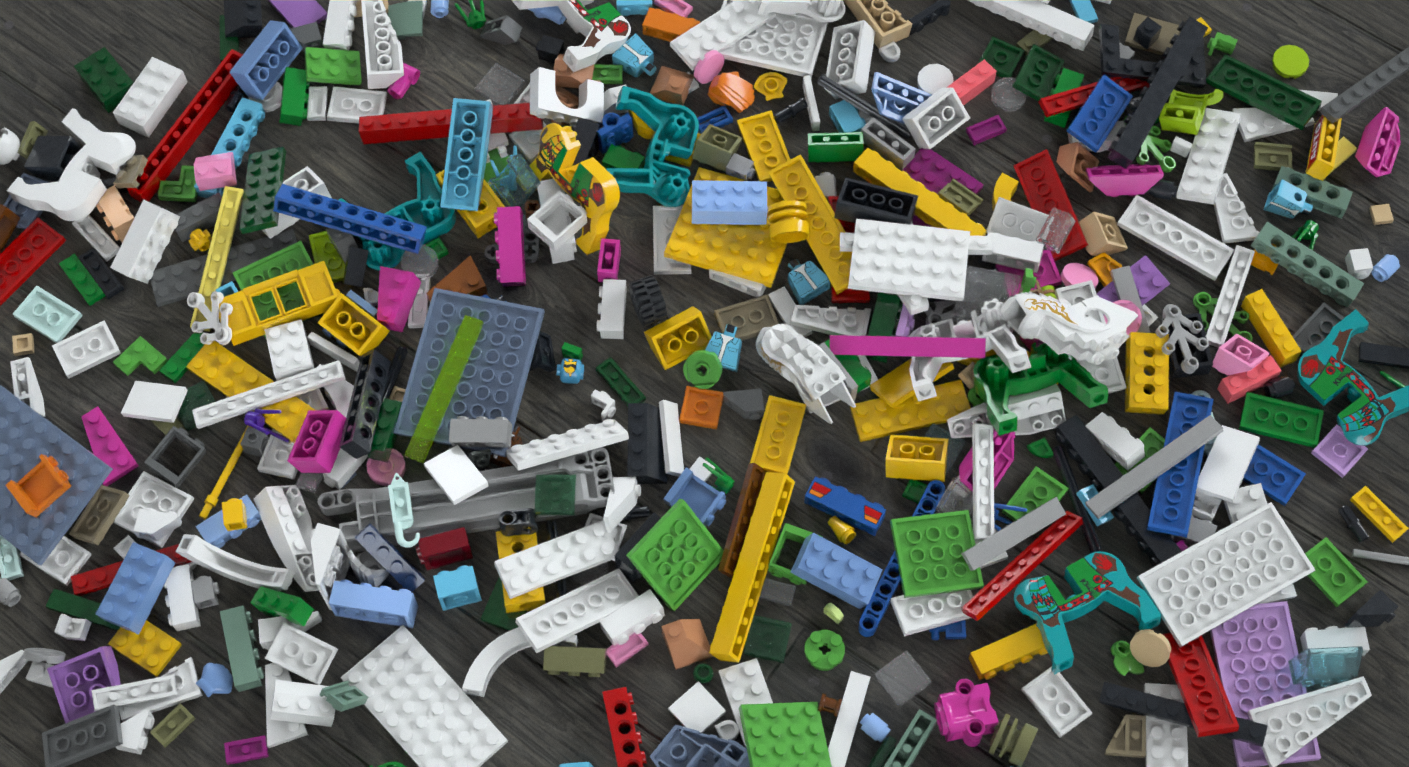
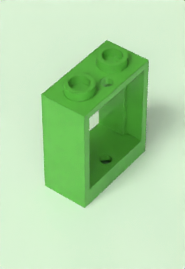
M785 523L770 560L768 571L775 577H785L794 584L806 585V580L790 573V569L776 564L786 539L803 544L805 538L812 534V532Z

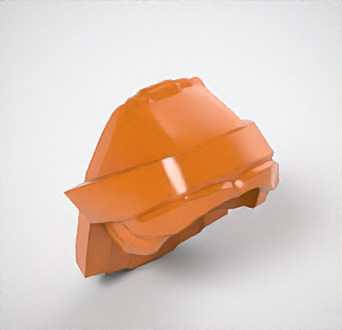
M738 72L722 73L715 76L708 90V96L715 104L732 106L738 113L752 105L755 98L753 85L740 78Z

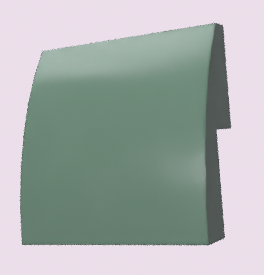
M408 1L388 6V16L398 40H406V36H423V1Z

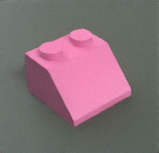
M233 152L197 157L195 159V181L200 191L237 185Z
M1236 334L1219 347L1212 367L1227 376L1251 371L1269 356V352Z

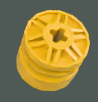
M789 200L768 206V221L773 223L769 227L770 240L772 242L794 243L809 237V223L804 221L808 217L806 212L807 204L805 202Z

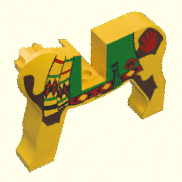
M551 123L545 126L541 132L537 158L528 166L526 173L518 177L517 182L530 193L537 190L536 182L549 180L553 177L568 195L581 203V206L587 212V223L582 227V235L576 239V244L588 255L600 250L601 238L605 239L609 231L611 214L617 207L620 199L619 186L613 175L594 158L572 166L581 146L579 140L576 141L577 133L571 130L570 126L561 127L559 124Z

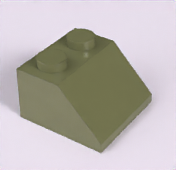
M709 124L697 139L692 158L700 163L708 164L717 170L726 172V166L733 154L737 153L743 137Z

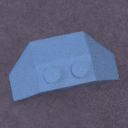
M874 73L871 90L879 114L902 124H905L902 120L904 116L932 96V94L881 73Z

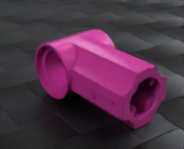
M403 63L404 76L389 86L387 89L388 93L395 99H402L411 84L414 85L418 81L420 70Z

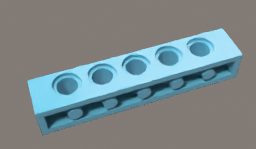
M241 98L211 155L233 152L235 169L240 166L244 152L249 149L252 137L257 134L258 126L265 118V111L261 103ZM197 183L194 186L198 196L209 198L218 192L223 196L224 187L200 191Z

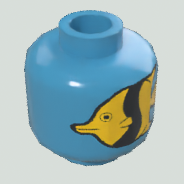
M564 358L561 364H557L556 376H560L562 383L578 384L580 380H583L584 364H581L579 359Z

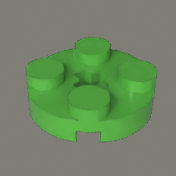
M698 350L687 358L683 366L684 376L695 387L707 389L719 381L722 375V364L716 353ZM701 365L707 368L705 374L698 369Z
M819 630L812 632L807 639L804 653L811 666L821 671H828L834 669V667L842 662L845 654V645L839 634L830 630ZM827 646V648L830 649V652H827L826 655H823L822 651L819 650V648Z

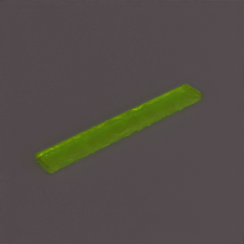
M467 315L464 316L405 452V457L424 463L484 324L482 320Z

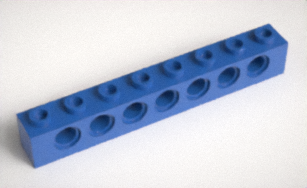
M282 184L275 196L273 209L275 212L418 254L425 240L427 226Z

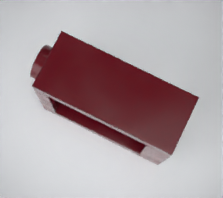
M465 527L420 538L418 541L419 546L416 547L421 565L425 564L427 570L473 558Z

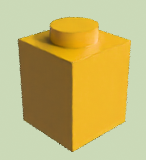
M232 498L227 502H222L223 522L227 531L247 528L246 506L242 499Z

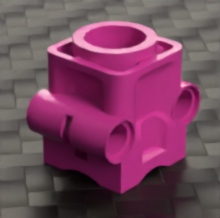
M961 679L957 682L954 692L939 695L937 702L934 703L935 716L939 731L942 736H945L947 742L963 738L967 746L975 747L980 743L983 735L994 733L995 726L998 725L996 711L990 704L988 683L974 686L970 680Z

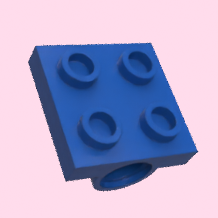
M607 113L602 119L603 128L597 130L599 150L602 154H605L611 144L618 146L631 140L633 137L632 117L628 113L622 117L616 113Z

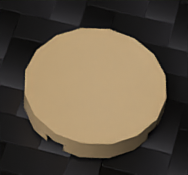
M1140 630L1130 642L1132 655L1143 665L1159 667L1165 664L1170 657L1171 646L1164 635L1161 633L1157 634L1154 630Z

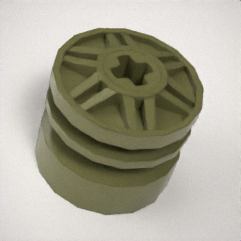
M1006 713L1005 717L998 723L991 738L989 753L994 755L996 748L999 747L1001 752L998 758H1002L1006 751L1010 752L1009 763L1022 767L1039 728L1025 723L1022 729L1019 730L1017 729L1019 720L1015 718L1013 725L1010 726L1007 723L1011 715Z

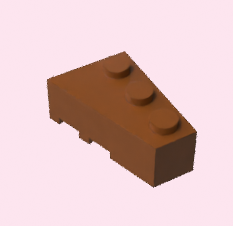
M471 255L426 293L429 304L434 288L474 296L488 295L486 285Z

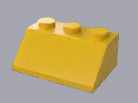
M342 293L318 321V324L359 356L379 346L390 332V330Z
M694 306L644 332L650 348L664 370L686 360L695 351L705 350L712 338L701 311Z
M890 435L886 454V477L927 481L939 480L944 482L949 439Z

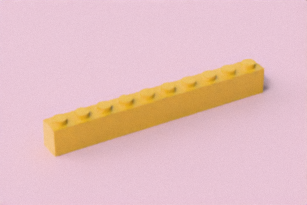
M766 472L751 522L745 535V541L739 554L736 569L734 570L732 582L728 589L726 601L722 608L720 620L716 627L714 639L710 646L709 653L719 661L738 663L740 661L795 481L786 473Z

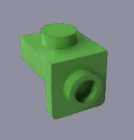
M1217 32L1215 38L1211 37L1207 48H1210L1208 55L1211 56L1214 49L1232 55L1237 39Z

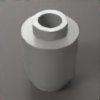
M0 578V601L4 605L12 607L20 601V591L7 578Z

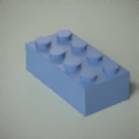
M270 20L229 73L248 97L263 100L285 72V68L289 67L303 47L285 22Z
M812 533L805 538L790 573L861 609L869 604L883 569Z
M133 542L95 615L111 624L139 635L176 562L162 553Z

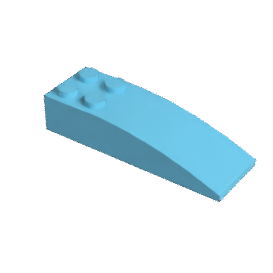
M453 98L441 208L478 211L493 106L490 101Z

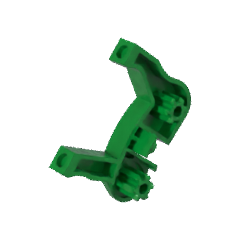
M1036 342L1031 345V356L1029 357L1031 368L1012 373L997 354L982 358L974 365V390L985 402L987 417L999 436L1017 431L1018 417L1016 413L1008 408L1011 395L1027 394L1060 383L1089 408L1108 402V388L1106 385L1096 381L1090 372L1081 366L1073 356L1066 353L1058 355L1046 343L1041 344L1037 348Z

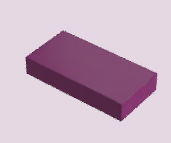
M999 115L966 128V133L973 145L1007 131Z

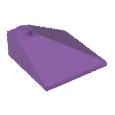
M111 646L99 647L47 668L65 723L96 712L94 710L91 690L121 685L118 664Z

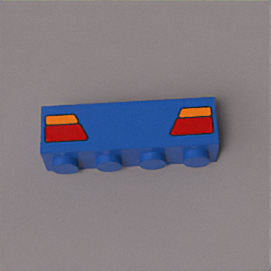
M815 476L805 495V504L831 516H837L840 520L873 536L876 535L885 518L886 509L881 504L871 503L862 495H854L848 492L845 487H837L822 477L818 478Z

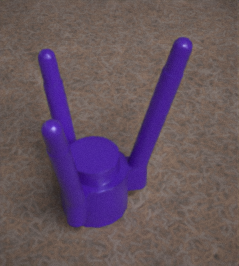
M256 408L254 412L248 411L244 418L245 425L253 427L266 435L270 434L280 440L289 442L288 438L263 426L265 418L262 414H281V410H262Z

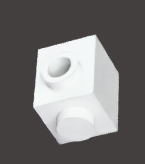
M1368 248L1349 250L1345 257L1348 273L1357 279L1369 277L1373 270V265Z

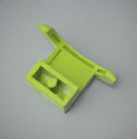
M1173 89L1168 98L1169 103H1165L1159 117L1161 129L1198 135L1206 107L1220 102L1223 98V91L1215 89L1210 94L1196 95Z

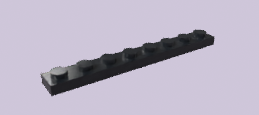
M1108 682L1103 684L1099 699L1101 704L1194 728L1185 703ZM1236 717L1239 724L1237 732L1217 734L1263 747L1268 725Z

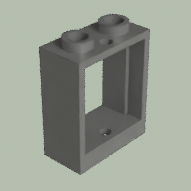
M173 426L144 462L145 467L178 489L206 454L205 444L198 439L193 440L190 438L189 433L180 427L178 429ZM175 438L197 452L179 476L157 462Z

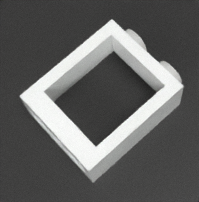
M559 191L527 219L528 227L550 248L556 251L587 223V212L582 206H577L568 194L565 195ZM562 206L576 220L556 236L542 222Z

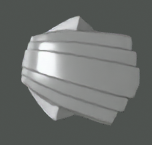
M351 550L346 553L352 570L361 583H368L372 587H378L389 575V572L368 551L362 552L356 557Z

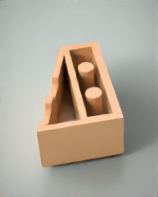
M114 185L106 190L96 207L100 213H105L106 216L103 219L108 227H113L114 230L111 233L115 240H120L123 243L134 220V216Z

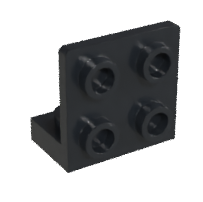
M542 331L539 332L529 372L536 368H541L548 372L556 370L551 336Z

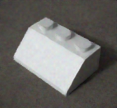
M276 680L270 719L332 727L335 709L326 701L327 697L320 696L322 688L328 686Z

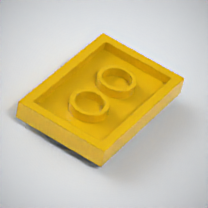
M147 620L139 635L120 628L108 643L109 646L156 677L159 676L182 646L179 641Z

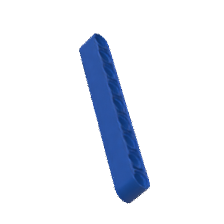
M933 480L928 484L912 517L936 513L945 492V485L941 481ZM937 489L940 493L933 494L931 490ZM923 506H930L932 510L926 511L923 509ZM894 551L871 596L869 604L860 618L858 630L864 637H871L875 634L891 603V598L894 597L901 583L896 551ZM896 572L899 576L893 578L889 573ZM885 588L888 589L890 593L885 595L882 594L880 590ZM877 605L881 607L882 610L876 612L872 610L871 607ZM868 622L871 623L873 627L871 629H866L863 626V624Z

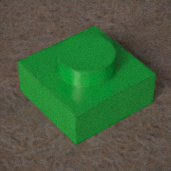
M564 342L561 348L563 357L579 359L581 361L583 358L582 348Z

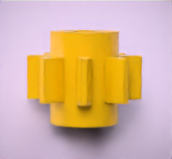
M196 229L190 234L188 242L194 251L198 249L206 251L210 248L212 237L207 229L204 231Z

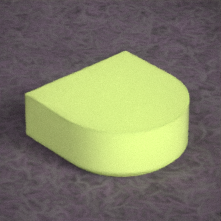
M828 603L824 607L823 612L835 623L839 624L843 620V613L834 604Z

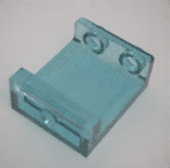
M520 153L508 157L506 160L508 164L499 176L491 178L487 182L505 207L520 206L521 208L541 184Z

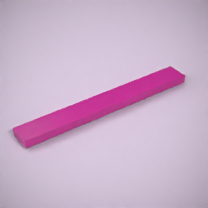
M830 335V350L834 355L985 358L986 338Z

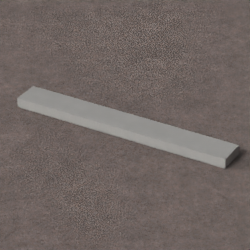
M1209 415L1086 501V506L1099 519L1222 433L1223 427Z

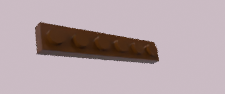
M749 463L718 569V571L731 579L733 578L739 554L745 541V535L748 531L762 482L767 472L756 463Z

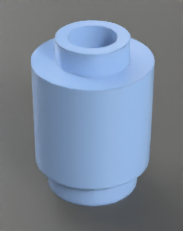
M431 0V14L433 16L442 18L448 14L449 0Z
M1386 254L1373 267L1371 272L1373 277L1380 282L1388 280L1400 268L1398 258L1394 255Z
M867 713L860 721V724H862L860 729L875 741L882 742L891 731L888 728V724L874 713L871 715Z

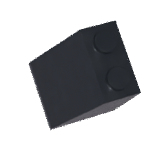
M38 136L24 167L35 177L59 182L65 168L82 146L71 136Z

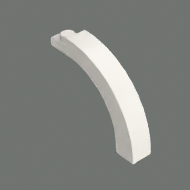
M184 534L176 550L178 554L212 572L258 589L262 586L279 592L287 590L295 574L290 569L264 566L242 559L213 546L196 535Z
M520 628L513 629L499 636L481 651L466 675L462 687L465 694L484 697L487 685L496 669L511 655L525 648L532 647ZM572 635L554 645L577 647V635Z

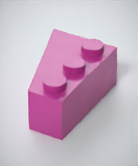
M380 266L377 320L388 330L403 332L421 281L413 272Z

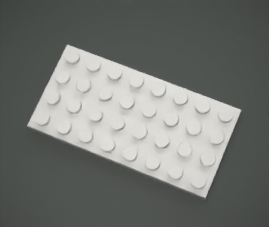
M1272 502L1139 575L1137 579L1162 614L1161 618L1179 647H1182L1313 573L1315 568Z
M404 625L341 677L343 682L348 680L350 686L357 687L368 696L367 702L364 704L366 708L419 767H480L508 742L503 734Z

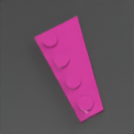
M98 406L81 417L93 454L113 468L103 482L104 486H109L138 467V464Z

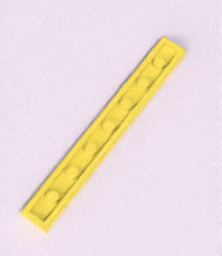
M228 186L224 187L198 292L205 298L204 304L211 312V294L220 288L244 194L243 189ZM194 308L190 328L194 321H207L198 308Z

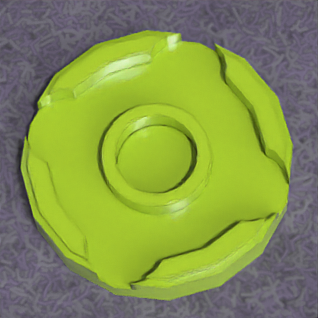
M1294 45L1280 47L1272 58L1274 70L1284 78H1299L1304 75L1309 66L1307 53Z

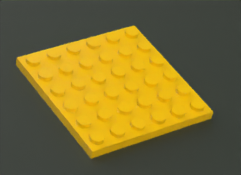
M700 167L694 180L744 181L743 179ZM691 185L664 251V257L762 283L764 286L771 288L788 243H776L770 240L769 227L773 223L768 221V211L766 225L692 224ZM767 186L768 209V206L784 200L777 189Z

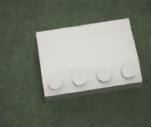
M317 523L316 528L312 529L310 534L315 582L329 610H332L329 600L334 581L345 580L350 566L346 553L350 548L341 529Z

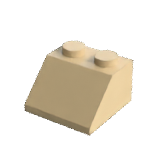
M1092 212L1079 221L1088 242V246L1085 248L1090 255L1098 256L1103 252L1111 255L1128 249L1117 226L1115 217Z

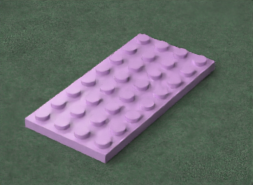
M1287 601L1256 604L1210 630L1219 678L1235 717L1250 720L1247 713L1249 710L1307 693ZM1317 737L1281 764L1320 760L1321 755ZM1232 739L1237 767L1268 765L1261 746Z

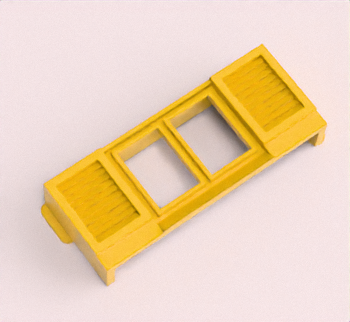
M322 261L225 296L219 304V319L221 322V304H231L233 311L228 315V327L231 328V341L233 346L265 335L264 329L301 319L303 321L325 313L341 293L338 289H335L327 266ZM297 282L305 305L285 312L277 288ZM271 291L280 314L260 321L252 297Z

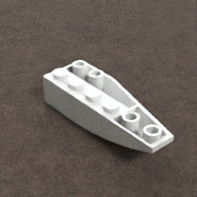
M1057 384L1039 391L1010 396L1008 408L1016 413L1018 417L1017 431H1014L1015 435H1030L1053 429L1066 421L1062 395ZM985 403L947 419L951 438L972 437V425L975 423L992 425L987 417Z
M298 486L265 487L254 498V501L276 552L286 568L295 572L293 578L305 592L318 591L319 589L315 582L310 534L313 529L312 522Z

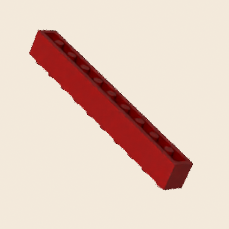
M233 49L230 50L147 158L148 161L144 167L143 175L141 177L138 176L136 179L139 186L137 188H127L132 198L141 203L143 200L148 202L159 189L160 182L167 179L231 95V91L238 85L229 72L243 54Z
M530 103L493 106L490 134L543 130V119L530 114ZM452 109L359 117V134L363 144L449 137Z

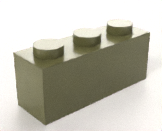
M552 645L544 649L543 670H547L550 675H560V671H566L569 676H580V672L588 673L589 677H600V673L604 674L606 670L607 648Z

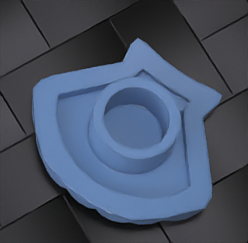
M207 663L203 667L201 679L196 682V685L205 692L207 697H210L213 693L228 694L232 690L233 677L223 665Z

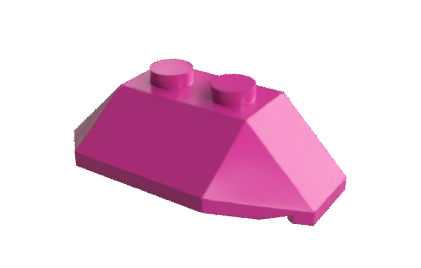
M1388 107L1383 108L1365 127L1355 155L1362 166L1375 177L1391 173L1400 147L1399 117Z
M1131 164L1127 169L1120 165L1086 168L1089 180L1106 196L1111 197L1144 194L1164 176L1160 165Z
M993 427L995 489L1014 460L1015 432L999 436ZM973 446L959 465L960 481L972 493Z

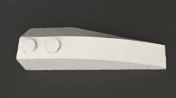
M361 0L368 89L387 88L404 76L402 47L391 25V20L387 16L382 0Z

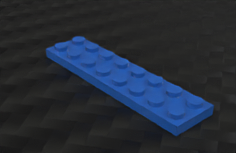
M1175 392L1164 447L1211 415L1214 399ZM1205 444L1157 477L1147 530L1187 538Z

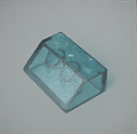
M1363 647L1306 649L1288 661L1293 685L1302 684V687H1309L1314 684H1320V686H1328L1333 683L1339 684L1354 679L1358 676Z

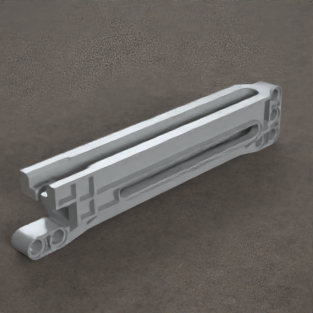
M600 447L519 471L515 466L479 471L488 482V487L456 505L451 502L434 479L408 483L414 522L411 527L403 530V536L405 541H412L416 533L420 534V538L462 527H465L467 534L500 528L499 515L506 510L532 508L537 512L535 522L587 514L597 508L606 507L608 497H603L602 494L610 492V489L615 493L608 451ZM599 456L605 458L603 461L596 460V458ZM578 460H585L584 464H577L576 462ZM602 474L608 475L606 479L599 478ZM388 487L377 489H343L325 492L319 496L318 505L326 516L350 513L357 510L358 521L339 524V529H341L353 553L367 551L355 539V536L369 523L393 546L399 545L395 537ZM345 499H352L351 502L347 504L343 503ZM326 502H332L330 506L324 507Z

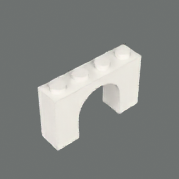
M538 67L530 74L531 115L541 119H552L554 122L569 123L571 126L576 125L578 119L600 125L603 124L604 83L589 79L579 86L578 109H571L563 105L556 95L555 71Z

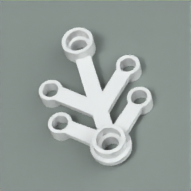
M214 291L211 294L212 312L204 304L205 298L202 294L191 292L188 295V306L198 308L207 319V321L203 322L194 321L191 326L192 331L202 333L204 329H215V333H203L201 335L200 341L202 344L210 345L213 341H217L219 344L226 345L232 338L231 328L228 327V315L233 311L231 304H221V324L219 323V304L224 298L221 292Z

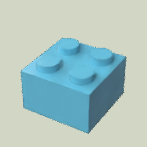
M464 565L458 567L457 570L450 572L441 571L433 576L438 599L443 611L482 601L473 566Z

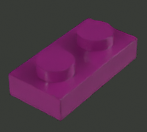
M265 735L224 743L226 763L228 765L269 757L267 737Z

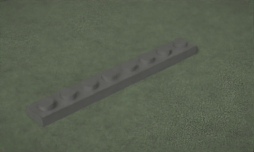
M1409 47L1324 105L1319 112L1331 123H1335L1409 71Z

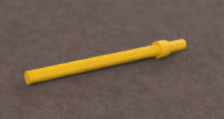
M247 428L213 491L205 499V505L199 515L201 519L206 520L212 507L216 506L217 498L243 451L241 442Z

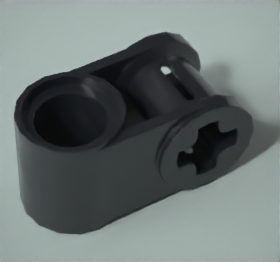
M525 508L503 511L499 515L501 533L509 537L536 533L538 530V526L535 523L536 510Z

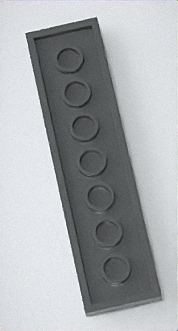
M294 230L281 232L271 239L264 237L231 247L221 286L231 281L237 284L233 272L296 243L297 239ZM208 254L154 270L150 281L158 307L187 299L191 292H199Z

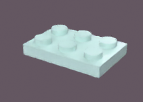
M39 286L32 290L13 313L15 318L55 343L62 341L82 317L79 311Z

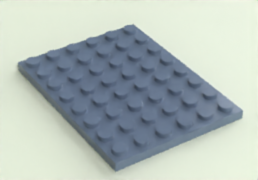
M434 288L394 433L400 436L452 446L449 442L451 419H457L458 416H465L469 419H476L479 416L487 417L488 419L505 417L511 422L513 432L543 321L544 309ZM460 447L473 451L490 449L492 455L506 457V450L508 449L505 447Z
M0 385V535L35 563L42 566L113 468ZM41 454L47 457L52 456L58 462L57 467L59 470H63L69 476L68 481L72 486L38 517H33L24 511L6 487V484L11 480L15 482L21 480L42 461L39 458Z

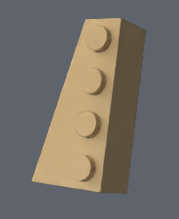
M843 0L858 21L865 20L875 31L874 43L878 49L893 41L897 42L909 37L912 23L909 20H904L901 17V13L889 7L886 0Z

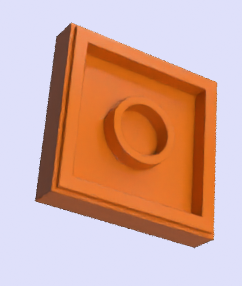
M686 386L679 423L717 430L723 404V392Z

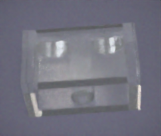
M1053 207L1036 241L1044 244L1043 248L1059 254L1076 221L1069 213Z

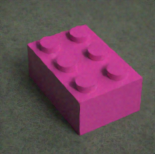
M309 410L287 461L301 473H331L341 449L339 445L346 417L338 410Z

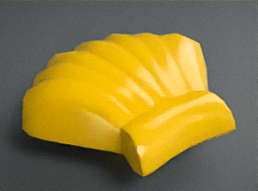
M777 72L765 73L756 80L754 88L766 96V101L783 98L782 91L787 83V78Z

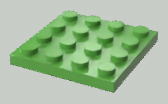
M299 241L233 272V276L242 291L249 286L296 269L300 270L313 265L302 241ZM297 282L277 288L285 312L305 305ZM271 291L252 297L260 321L280 314Z
M679 499L626 556L668 608L675 611L721 562L724 550L683 499Z
M969 510L891 519L890 525L904 598L984 587L980 567L970 571L961 554L976 545Z
M818 702L740 705L739 713L750 767H832L820 711H818Z

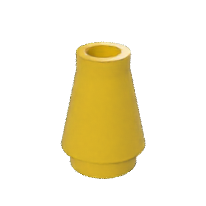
M833 516L828 521V525L839 542L848 544L855 538L854 528L840 520L837 516Z

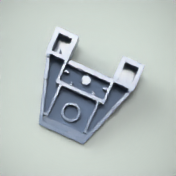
M675 725L650 755L656 767H750L747 749L735 740H725L718 738L716 735L703 734L697 730Z

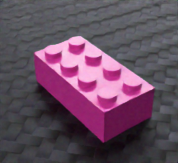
M520 206L497 207V212L494 213V223L498 226V231H495V242L499 245V250H496V262L498 261V264H500V269H497V280H499L503 287L526 286L523 211Z

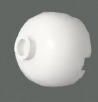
M4 127L0 130L3 132L0 136V165L8 164L12 159L16 161L20 156L17 153L20 147L17 135Z

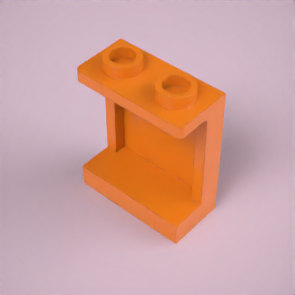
M41 454L39 458L42 461L18 482L11 480L6 484V487L24 511L33 517H38L72 486L68 481L69 476L63 470H59L57 467L58 462L52 456L47 457Z

